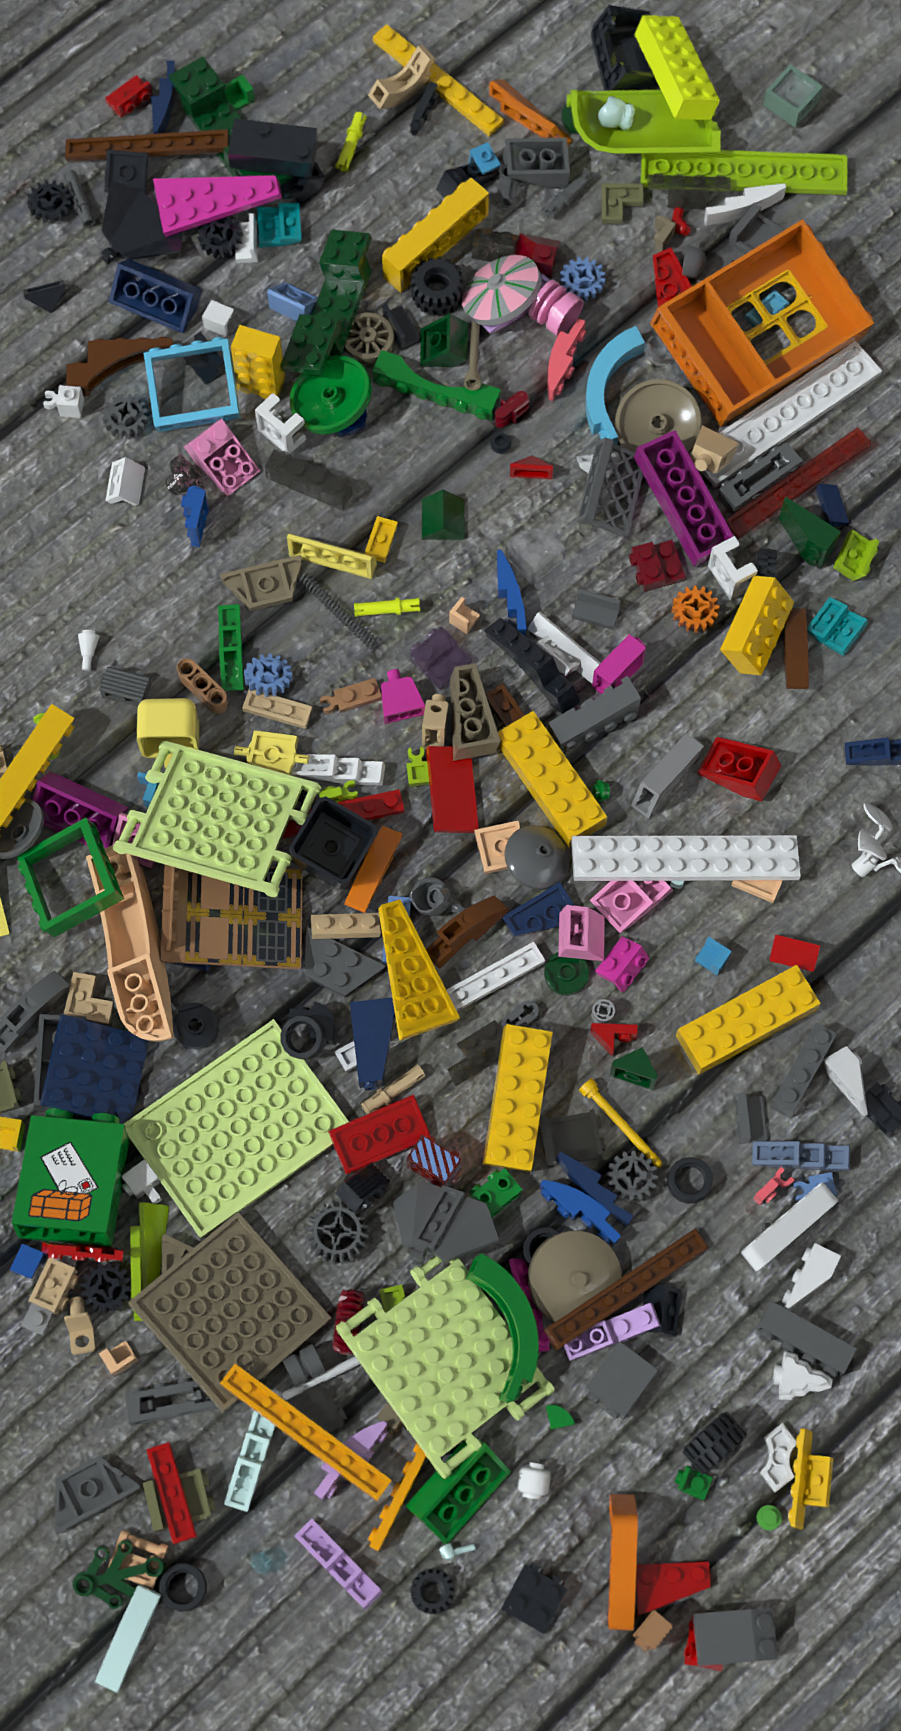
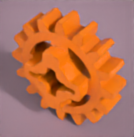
M694 585L691 591L688 587H685L684 593L679 591L677 598L673 600L674 606H672L671 610L672 613H675L674 621L680 620L678 626L682 627L685 625L687 632L690 628H694L695 633H697L698 628L706 631L707 625L712 627L714 620L718 618L717 612H719L720 608L719 605H716L718 599L711 598L713 592L705 593V587L697 590L696 585Z

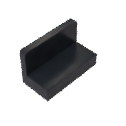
M387 304L382 305L383 317L392 326L394 338L400 349L404 350L419 343L420 337L402 305L391 310Z
M201 331L194 335V341L209 342ZM216 351L184 357L205 385L226 373L225 362Z
M653 1285L645 1291L643 1306L649 1303L653 1304L661 1325L645 1333H658L667 1337L677 1336L682 1298L681 1289L669 1285Z

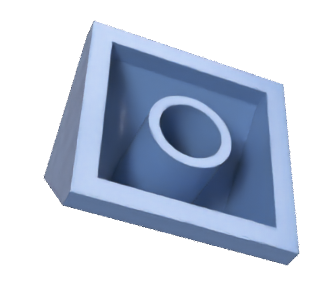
M287 282L269 288L267 292L269 308L297 321L299 314L312 315L318 299L317 296Z

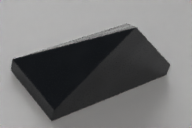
M59 280L24 289L23 293L26 300L52 313L66 287L64 280Z

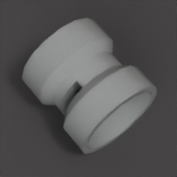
M607 999L595 1002L591 1013L593 1023H612L615 1015L614 1004Z

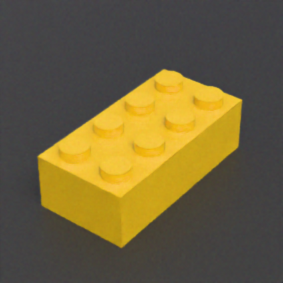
M239 325L231 344L237 389L246 394L259 395L263 399H267L272 393L279 397L286 380L285 371H282L280 366L283 359L280 336Z
M753 576L720 648L721 652L741 674L762 676L789 613L793 608V599L775 577Z

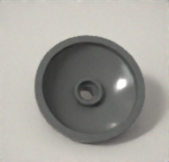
M26 799L19 810L15 808L11 814L14 818L7 828L2 827L0 830L1 859L21 855L31 848L39 838L44 825V813L35 801Z
M538 825L524 826L516 830L506 843L504 851L506 865L512 876L526 887L538 890L549 889L561 882L567 874L569 868L568 850L562 839L550 829Z

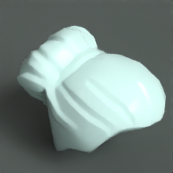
M613 96L608 97L606 104L599 111V124L603 127H620L623 130H628L632 126L635 114L634 105H626L622 100Z

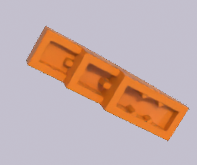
M382 825L355 878L344 905L364 913L367 911L383 881L385 872L392 862L393 854L402 840V833Z

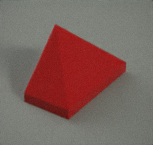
M533 455L510 463V477L552 479L553 465Z

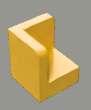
M0 1117V1149L20 1152L25 1124L22 1120Z

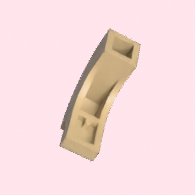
M418 45L407 65L398 74L390 78L377 79L368 96L379 109L392 108L403 103L417 93L431 76L429 69L434 63L435 58L424 45Z

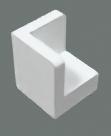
M211 300L202 316L204 328L226 336L228 334L227 324L234 313L233 309Z

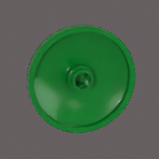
M346 356L328 357L322 375L301 373L295 381L289 400L292 415L297 413L304 419L302 427L315 434H331L341 431L353 424L367 408L372 394L371 379L364 367L355 359Z

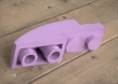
M649 1303L610 1320L597 1323L564 1345L569 1360L572 1361L615 1346L619 1341L622 1343L638 1337L642 1333L661 1325L653 1304Z
M384 1421L373 1424L351 1436L343 1444L368 1462L374 1454L372 1448L377 1442L381 1444L389 1432L386 1430L388 1424ZM323 1463L321 1468L328 1474L314 1492L321 1500H324L325 1497L329 1499L338 1488L335 1485L340 1477H343L326 1463Z

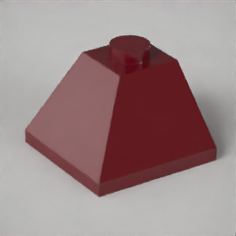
M520 233L514 255L530 258L538 267L541 275L544 274L547 278H552L560 241Z

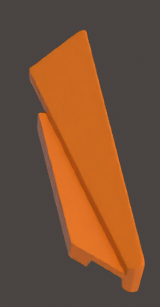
M492 80L489 83V96L501 103L502 113L542 138H567V146L571 144L573 139L505 80Z

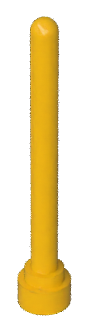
M592 1078L584 1083L578 1091L584 1097L592 1098L632 1143L644 1153V1156L647 1159L651 1158V1163L656 1168L661 1167L662 1160L598 1092V1084Z

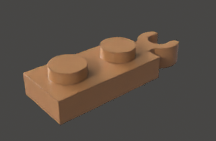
M372 678L333 690L334 697L323 696L320 698V703L330 704L329 707L323 709L324 714H331L336 708H339L340 713L381 701L382 696L376 679Z

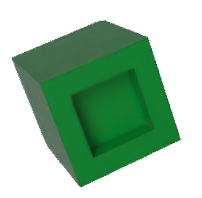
M243 74L225 84L227 100L235 111L255 101L254 90Z

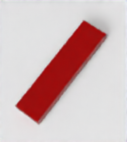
M170 1442L146 1449L173 1545L196 1538V1530Z

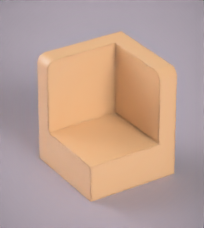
M463 597L458 600L449 612V623L466 634L469 633L480 618L478 613L466 606V599Z
M126 1341L110 1351L105 1349L99 1353L114 1377L139 1361Z

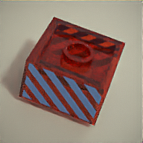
M421 1135L406 1158L407 1168L441 1188L443 1185L450 1187L462 1169V1159L459 1158L460 1154L455 1150L449 1152L434 1142L435 1138L431 1135H427V1137Z

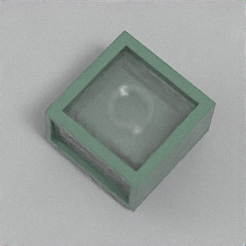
M790 64L766 90L763 106L796 128L820 101L823 86Z

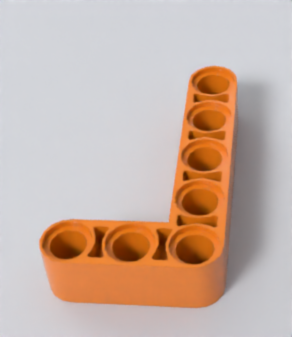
M610 1494L611 1551L608 1630H633L638 1534L635 1494Z

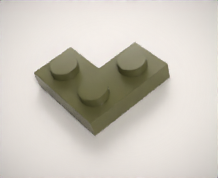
M602 183L601 224H622L623 206H643V184Z

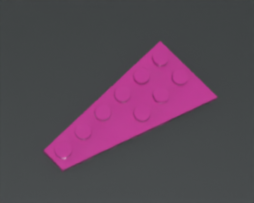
M276 176L153 179L163 233L166 237L282 198L279 181Z

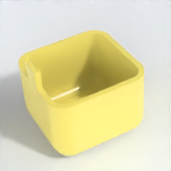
M187 698L145 699L140 702L137 709V743L142 756L157 758L162 741L199 750V719L193 701ZM172 753L168 754L166 757V760L164 762L165 768H167L169 764V761L173 755Z

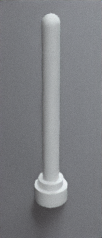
M354 1356L326 1370L325 1373L308 1379L304 1384L284 1391L282 1397L284 1400H290L361 1363Z

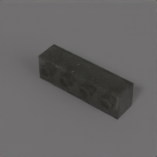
M274 449L265 465L267 479L343 511L352 495V482L342 475L336 476L323 467H315L307 460L296 459L288 452H280Z

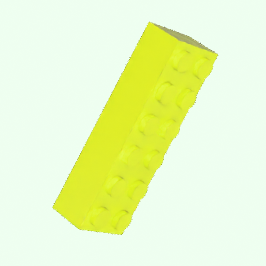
M643 15L635 36L674 118L711 120L720 99L680 18L675 16Z

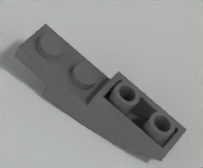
M55 970L32 986L0 1018L2 1020L0 1023V1049L3 1052L8 1053L33 1023L39 1019L40 1014H47L71 987Z

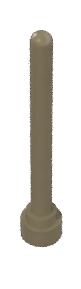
M473 321L471 322L469 372L464 377V386L469 390H477L481 387V375L478 373L480 324Z

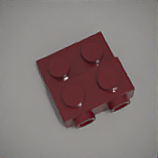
M673 540L653 544L652 541L632 547L629 561L631 566L636 568V581L638 586L642 585L644 592L685 581L686 576Z

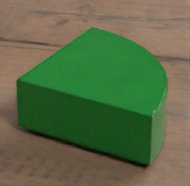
M556 1405L545 1406L551 1430L574 1425L571 1415L565 1409Z

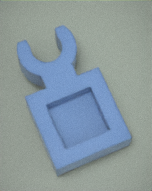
M832 1172L809 1176L807 1178L809 1184L802 1181L793 1184V1188L800 1187L804 1192L802 1195L795 1197L797 1201H800L822 1182L825 1183L835 1197L837 1196Z

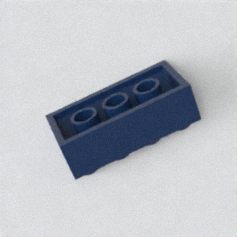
M126 259L117 265L108 302L180 333H184L198 309L203 289L131 259Z

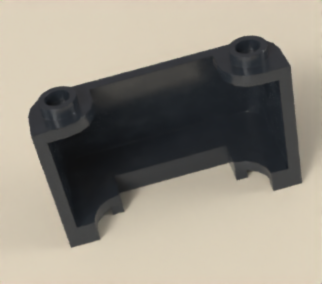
M608 5L593 24L591 40L604 91L643 90L659 87L635 36L643 15L651 16L650 11Z

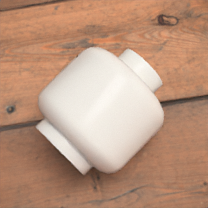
M530 1462L529 1467H522L520 1469L518 1490L523 1493V1497L542 1499V1496L549 1493L551 1473L544 1469V1464Z

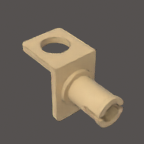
M82 1297L71 1298L69 1300L71 1315L64 1317L70 1335L72 1355L93 1352L95 1351L93 1325L88 1313L84 1310V1299ZM81 1336L89 1338V1343L85 1347H78L76 1345V1340Z

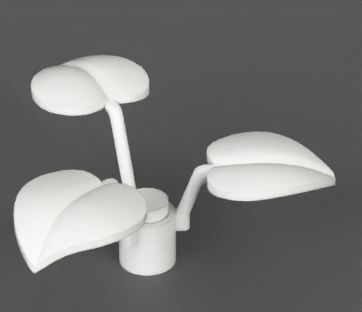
M865 802L863 804L864 810L871 820L879 825V831L874 837L865 829L860 830L858 850L864 852L852 863V868L858 875L865 877L872 869L877 871L881 867L894 864L901 873L900 856L877 864L879 859H887L885 850L877 843V840L884 829L892 830V824L884 812Z

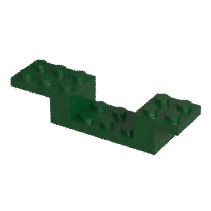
M204 56L170 74L169 80L180 94L182 109L198 131L228 129L230 145L234 118L241 119V117L227 100L225 84ZM229 146L223 149L224 152L215 153L233 177L276 176L279 185L292 179L291 175L229 168Z
M331 229L319 260V265L325 277L312 315L299 314L280 365L282 371L322 375L329 355L341 356L372 272L366 257L372 240L370 233Z

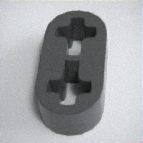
M528 1000L517 1006L502 1020V1033L507 1022L512 1024L518 1020L519 1022L515 1026H530L538 1018L539 1008L537 1004ZM525 1007L527 1009L533 1008V1016H530L528 1014L524 1018H521V1016L524 1014Z

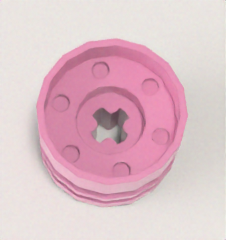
M550 280L538 292L537 297L531 304L529 317L537 320L540 325L546 323V328L558 337L560 331L566 333L573 326L582 311L584 301L573 292L566 294L564 286H560L555 280Z

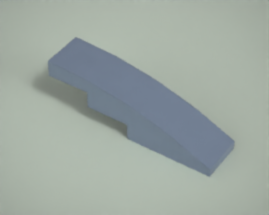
M753 1141L752 1165L806 1170L850 1171V1146L801 1144L799 1141Z

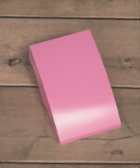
M610 881L590 901L621 934L652 910L673 890L665 881Z

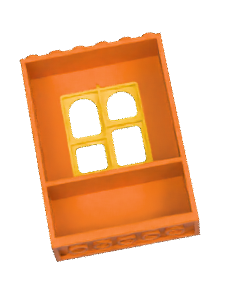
M802 219L658 307L650 324L721 427L813 370L854 341L858 342L864 338L874 322L872 315L861 305L859 296L850 289L848 280L837 270L835 261L826 254L824 245L817 241L813 235L811 226ZM779 282L791 284L796 291L795 301L777 314L771 315L759 299V294ZM751 302L763 321L751 330L744 332L731 312L742 304ZM799 310L810 312L816 321L814 330L803 338L797 337L786 320L788 316ZM779 325L789 339L790 346L768 360H763L751 344V339L770 327Z

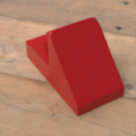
M591 1023L590 1034L613 1056L614 1039H618L619 1042H631L632 1039L637 1037L638 1025Z

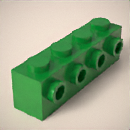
M505 1168L501 1171L495 1170L487 1177L489 1181L482 1186L478 1184L469 1191V1198L487 1204L491 1218L522 1195L523 1189Z

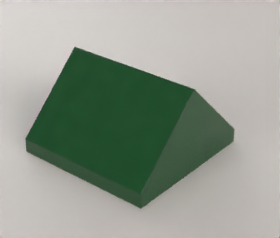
M440 490L423 498L422 540H465V499L446 490Z
M643 1047L614 1060L609 1074L610 1077L652 1091L658 1077Z

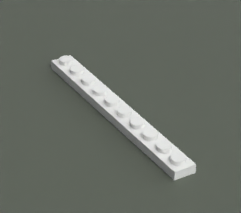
M532 942L446 991L458 1012L543 965L545 959L536 944ZM396 1018L394 1021L390 1049L407 1040L404 1039L399 1041ZM354 1041L335 1051V1055L346 1073L357 1067Z

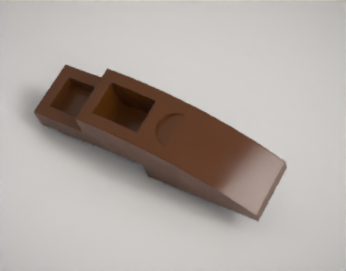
M495 895L465 909L436 932L439 937L426 949L431 961L440 969L472 938L478 941L509 909Z

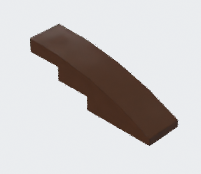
M792 608L785 622L783 634L786 689H808L809 664L806 608Z

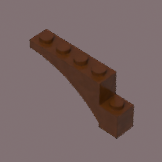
M139 337L137 339L117 338L115 340L95 339L88 341V363L75 362L67 364L66 386L81 387L83 396H90V392L108 377L130 365L145 361L144 352H149L152 348H170L171 345H174L173 338L158 337L147 339Z

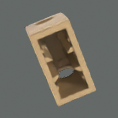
M702 426L690 458L699 471L709 470L713 473H718L733 460L739 443Z
M434 694L432 700L426 701L422 724V747L424 749L428 746L445 745L448 702H445V696L441 694Z

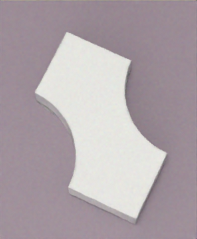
M783 1423L763 1438L768 1447V1460L760 1474L774 1493L794 1478L790 1469L789 1458L792 1449L796 1446V1439Z

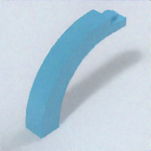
M637 326L622 332L602 349L591 368L587 382L585 407L591 432L593 435L599 433L601 440L605 437L613 440L615 445L618 443V435L606 412L604 392L610 378L619 367L630 359L644 353L645 342Z

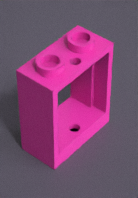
M629 634L594 670L592 688L602 694L604 689L612 686L614 689L623 684L621 679L626 676L631 678L644 662L646 647L642 640L637 637L634 638Z

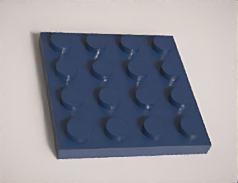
M64 1014L60 1015L40 1105L52 1109L65 1110L91 1119L92 1115L96 1113L111 1114L120 1119L119 1124L126 1123L133 1118L149 1040L142 1039L133 1033Z

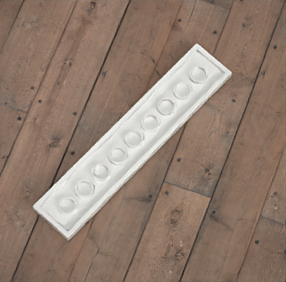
M854 341L720 432L719 434L739 443L733 460L718 473H713L709 470L701 472L715 488L756 459L768 453L776 445L781 444L879 377L882 370L863 348Z
M797 835L572 836L574 881L800 879Z

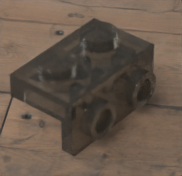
M477 228L473 240L472 259L492 262L501 257L514 255L518 235L508 231L496 232L489 228Z

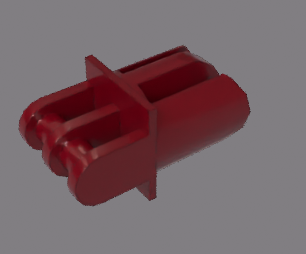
M518 391L506 401L501 400V407L495 412L496 427L503 428L511 421L516 424V419L529 408V397L526 392Z

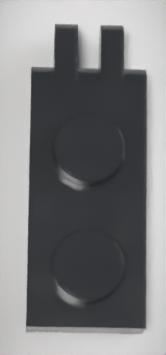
M429 82L413 114V119L410 123V134L413 136L417 135L422 129L425 120L428 121L430 119L431 108L439 100L440 93H438V84L435 82Z

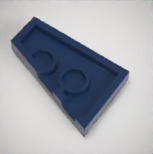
M559 882L507 913L502 919L513 937L559 927V913L566 905H575Z

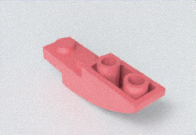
M579 318L569 334L560 331L552 348L547 379L548 398L551 401L554 400L556 395L562 393L565 385L564 381L566 378L570 379L574 372V367L572 366L573 357L577 350L576 345L578 342L582 343L587 333L585 330L586 321Z

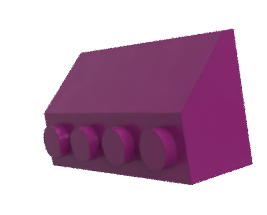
M51 771L38 780L33 796V801L43 810L44 826L60 832L78 821L88 818L96 825L105 848L112 846L119 814L127 815L129 808ZM84 837L76 840L84 845H87Z

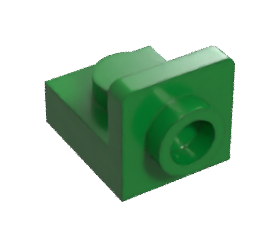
M686 1465L684 1470H678L674 1483L678 1484L677 1491L704 1501L713 1477L705 1474L702 1475Z

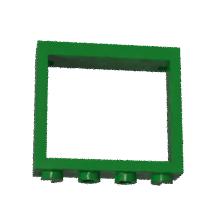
M88 818L78 821L17 856L19 861L18 869L26 880L25 888L33 899L31 905L40 918L38 924L43 932L49 933L54 938L124 900L98 829ZM84 837L104 891L52 919L32 865Z

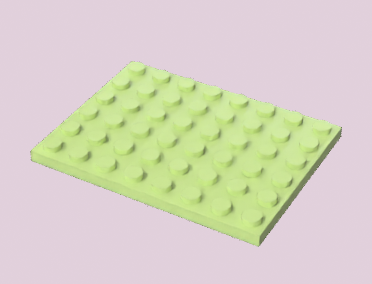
M274 1019L124 1123L128 1137L156 1174L200 1239L207 1236L234 1214L245 1209L332 1147L333 1143L328 1131L349 1122L303 1059L291 1057L284 1051L280 1038L282 1030Z

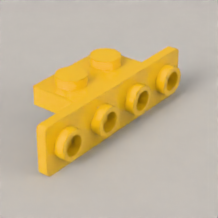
M805 1428L800 1429V1434L796 1438L798 1456L794 1461V1472L796 1475L795 1483L791 1487L793 1504L788 1515L790 1526L799 1530H803L806 1506L829 1508L833 1458L811 1455L813 1432Z

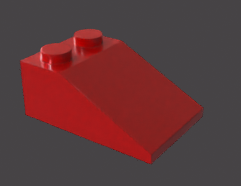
M716 737L697 773L738 795L762 802L781 768V764L773 750Z

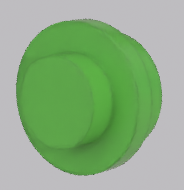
M766 1505L758 1511L757 1522L764 1530H774L781 1523V1514L776 1507Z

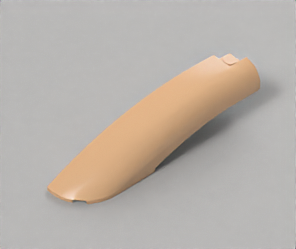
M114 845L105 848L124 900L100 912L108 957L109 969L107 972L117 1010L125 1027L136 1036L149 1041L169 1040L173 1038L169 984L165 962L160 961L161 939L143 868L139 866L137 856L127 853L119 854L113 850ZM88 855L86 859L97 895L104 891V887L91 855Z

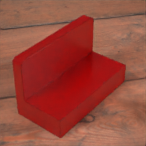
M774 934L769 958L771 962L791 967L797 965L799 969L814 971L820 945Z

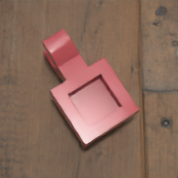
M782 1167L778 1169L775 1177L754 1196L753 1199L759 1205L764 1201L769 1203L778 1194L775 1190L779 1186L785 1188L794 1182L792 1177L787 1181L781 1180L780 1175L784 1172Z

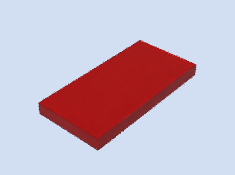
M428 746L426 754L434 832L475 833L479 826L472 758L453 761V747Z
M414 1094L328 1131L345 1174L365 1167L370 1162L374 1163L409 1148L420 1139L423 1142L425 1141L424 1137L426 1139L432 1138Z

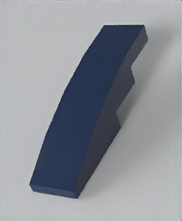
M175 60L166 61L167 78H159L160 96H152L153 134L165 132L173 110L176 88L170 82L169 75L176 71Z
M887 737L846 742V765H901V739L890 740Z
M560 1151L555 1159L569 1179L581 1192L604 1206L611 1213L610 1216L624 1226L628 1225L633 1215L613 1204L617 1195L597 1184L601 1175Z

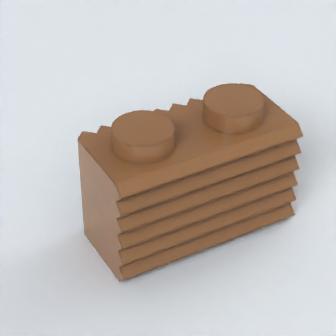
M654 1610L633 1634V1637L636 1638L634 1643L644 1652L657 1649L656 1646L660 1645V1642L663 1641V1638L672 1629V1625Z

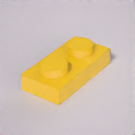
M377 516L364 554L375 556L376 561L385 563L398 527V522Z

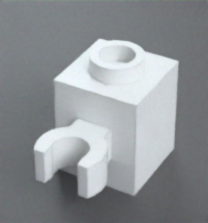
M59 385L58 395L53 391L45 392L46 398L52 399L50 402L44 401L43 404L46 409L57 407L61 417L81 418L84 403L81 387Z
M145 1160L121 1176L125 1182L122 1186L129 1196L134 1194L139 1199L146 1194L153 1204H157L162 1200L154 1189L160 1183V1180Z

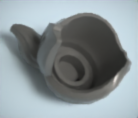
M434 877L420 879L414 885L409 895L415 909L426 916H437L446 909L454 913H461L466 909L458 899L450 897V891L444 882Z

